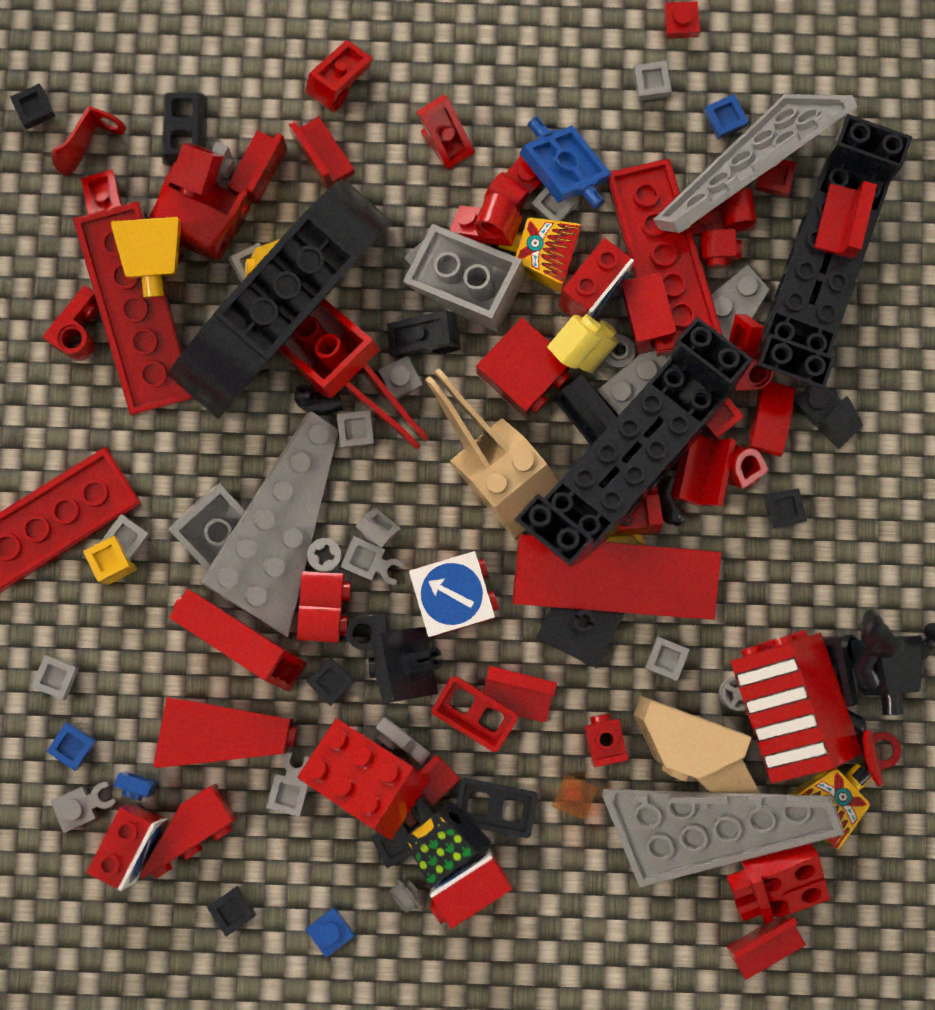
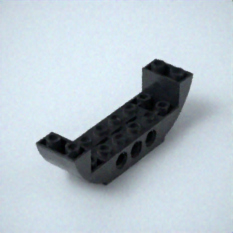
M847 114L807 202L767 314L762 333V342L757 353V365L759 367L817 388L825 389L836 358L830 355L888 187L891 180L903 166L912 136ZM863 181L877 184L863 246L859 253L851 259L813 249L830 183L857 190Z
M340 179L302 214L220 305L188 344L167 375L217 419H220L238 399L245 387L365 252L374 246L393 222L346 179Z
M697 317L675 341L671 358L546 497L543 498L540 494H537L514 521L570 567L584 561L619 529L694 444L733 392L753 359Z

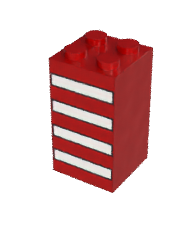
M805 629L778 639H771L742 649V657L730 661L771 784L834 769L862 753L821 632L808 635Z

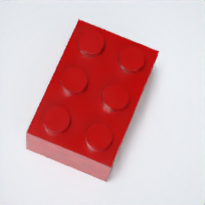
M337 718L297 777L390 840L393 839L430 780L417 769Z

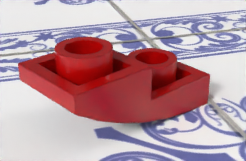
M770 381L767 386L758 389L756 415L751 420L749 448L778 457L783 455L791 422L795 388Z

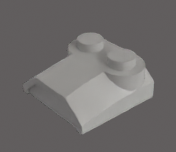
M219 483L184 512L169 528V531L208 571L245 510Z

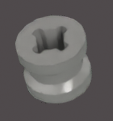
M321 538L311 543L308 548L307 558L310 565L316 571L333 573L340 568L343 553L335 541L329 538Z
M730 677L724 680L718 690L721 703L732 711L746 710L736 678Z

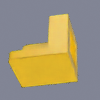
M112 536L83 551L97 581L105 585H109L137 571L135 564L128 560L116 536Z

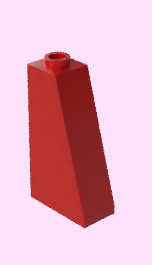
M187 589L176 600L173 612L169 616L171 620L259 678L288 692L307 664L306 661L190 589Z
M167 697L153 767L163 768L285 754L288 752V747L294 748L298 727L293 726V718Z

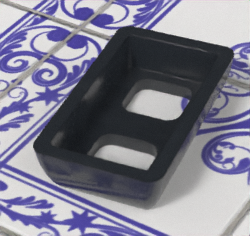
M167 92L164 94L162 163L164 165L173 166L174 162H177L180 149L171 147L173 132L189 131L192 133V143L206 148L208 98L205 94L200 92ZM175 100L193 101V114L190 117L172 116L173 102Z
M463 778L460 782L456 805L479 829L529 838L532 832L538 794L535 791ZM473 791L487 793L490 796L488 811L484 816L471 814L467 810L469 796ZM506 798L517 799L523 802L522 817L519 822L506 821L501 818L503 802Z

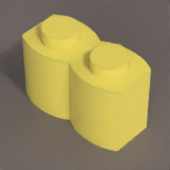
M587 314L584 317L573 315L547 348L564 365L593 373L617 346L619 341L614 336L617 333L616 330L606 321L601 320L597 322Z

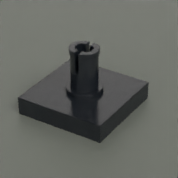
M551 607L536 639L598 669L625 613Z
M426 627L370 634L382 704L438 694L434 670L441 668L443 659L432 660V657L441 656L442 654L437 647L429 646Z

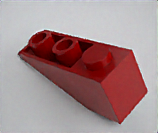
M217 784L207 787L179 806L139 874L141 879L151 874L154 879L159 878L173 869L170 862L182 855L184 860H187L203 850L200 844L202 841L212 836L214 841H217L233 830L230 824L238 818Z

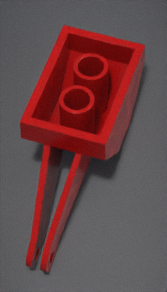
M324 299L278 352L324 397L332 398L341 388H344L393 428L415 450H418L421 446L402 426L349 382L360 371L401 420L424 442L429 439L426 433L412 420L367 364L380 351L374 340Z

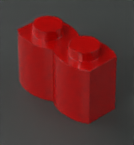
M302 571L297 640L340 643L341 636H346L349 618L343 615V603L350 601L351 582L345 581L344 574Z

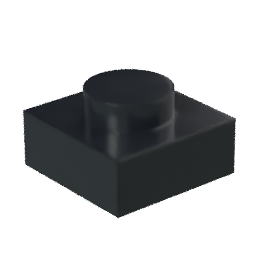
M40 83L10 96L21 123L26 130L56 117Z
M799 488L764 496L771 530L807 521Z
M332 657L306 681L329 706H332L355 683L351 676Z
M404 822L392 840L380 833L371 836L386 868L413 855L405 841V836L409 832Z
M238 885L207 907L226 937L257 915Z

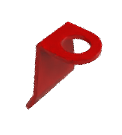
M88 105L69 138L62 145L53 149L51 153L53 166L60 174L67 177L81 163L96 127L121 135L126 131L125 124L114 115ZM101 118L114 122L118 127L108 125Z
M865 730L858 737L865 769L872 776L876 785L882 787L885 784L882 769L890 768L899 761L902 752L901 745L898 739L890 733L878 732L872 734L871 730ZM880 740H886L892 745L893 753L887 760L878 759L875 743Z

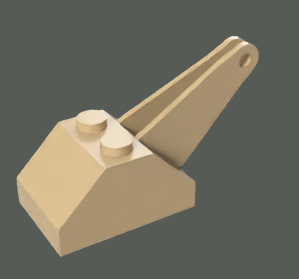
M438 368L434 373L442 385L484 432L474 440L451 401L438 384L428 376L425 379L426 383L436 396L464 447V450L450 460V464L512 538L516 540L518 534H523L525 529L515 522L514 519L537 494L545 498L559 481L548 464L523 435L503 418L490 427L462 397L444 372Z
M640 696L634 717L653 758L662 764V771L667 772V775L686 782L689 776L694 777L707 792L760 794L743 761L752 737Z

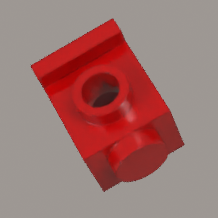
M610 713L590 717L591 724L583 725L592 766L599 767L629 760L619 718L611 719ZM607 732L612 736V742L608 746H603L600 743V736Z

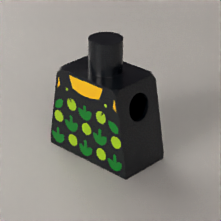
M422 796L410 810L419 826L405 836V841L430 888L491 843L490 839L455 803L450 802L436 812L426 797Z

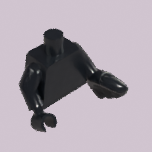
M868 609L862 619L861 640H851L855 662L853 671L858 678L860 691L864 696H881L882 715L904 714L902 694L919 692L921 689V670L924 661L935 649L933 645L935 643V623H929L925 626V639L921 635L894 636L881 616L877 615L874 610Z

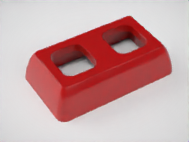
M453 676L449 679L431 709L434 716L492 752H497L518 720V715L515 711L459 676ZM458 689H463L474 696L475 700L466 713L459 711L450 703ZM487 707L496 709L504 716L503 721L495 731L488 729L479 721Z

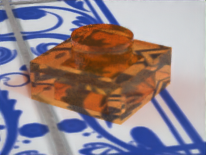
M564 774L552 807L585 820L598 787Z

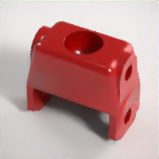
M174 162L163 182L158 200L151 211L149 219L178 217L181 221L180 245L207 259L219 260L224 255L232 239L240 231L251 210L252 198L246 191H242L236 196L216 184L212 194L199 195V198L184 195L179 192L180 186L170 183L176 162Z

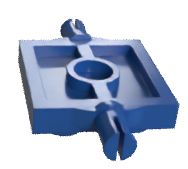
M539 116L532 118L528 123V127L538 138L523 145L519 153L558 203L573 196L582 195L594 210L601 207L605 199L602 198L594 187L606 183L611 175L610 171L573 125L562 130L551 131L548 130Z

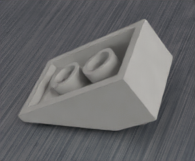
M432 224L403 283L465 319L499 332L527 274L522 259Z

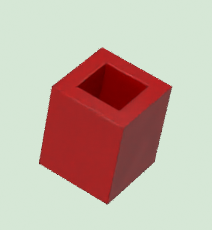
M182 143L170 183L180 186V193L193 198H199V195L212 194L224 156L193 143Z

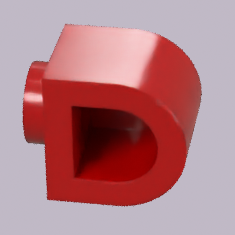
M736 229L709 230L700 234L701 262L708 264V268L722 269L728 267V264H733L734 260H741L742 241L736 240Z
M735 445L727 484L742 489L756 484L758 478L769 471L762 454L756 449Z

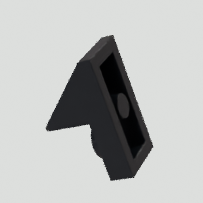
M808 385L793 401V405L838 449L863 426L851 400L847 396L840 400L827 386L823 390Z

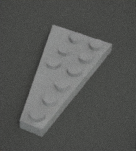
M784 94L653 219L658 229L680 233L689 228L695 221L763 173L777 166L780 161L857 108L858 105L853 95Z
M749 265L745 266L711 295L723 336L727 340H729L735 314H747L753 318L770 290ZM652 344L651 352L637 356L596 392L616 417H618L666 364L672 354L657 357L654 344Z
M313 411L308 412L200 582L287 638L301 587L302 571L305 570L308 548L312 542L339 432L337 428Z
M604 789L602 793L639 888L843 835V826L831 796Z

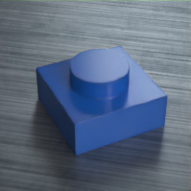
M735 93L706 106L703 111L717 140L747 127L749 123Z
M66 722L46 752L72 770L77 771L97 743V740L70 722Z
M124 771L118 773L114 786L123 789L121 795L141 801L143 796L149 797L154 795L158 782Z
M335 906L305 929L326 958L355 936V933Z

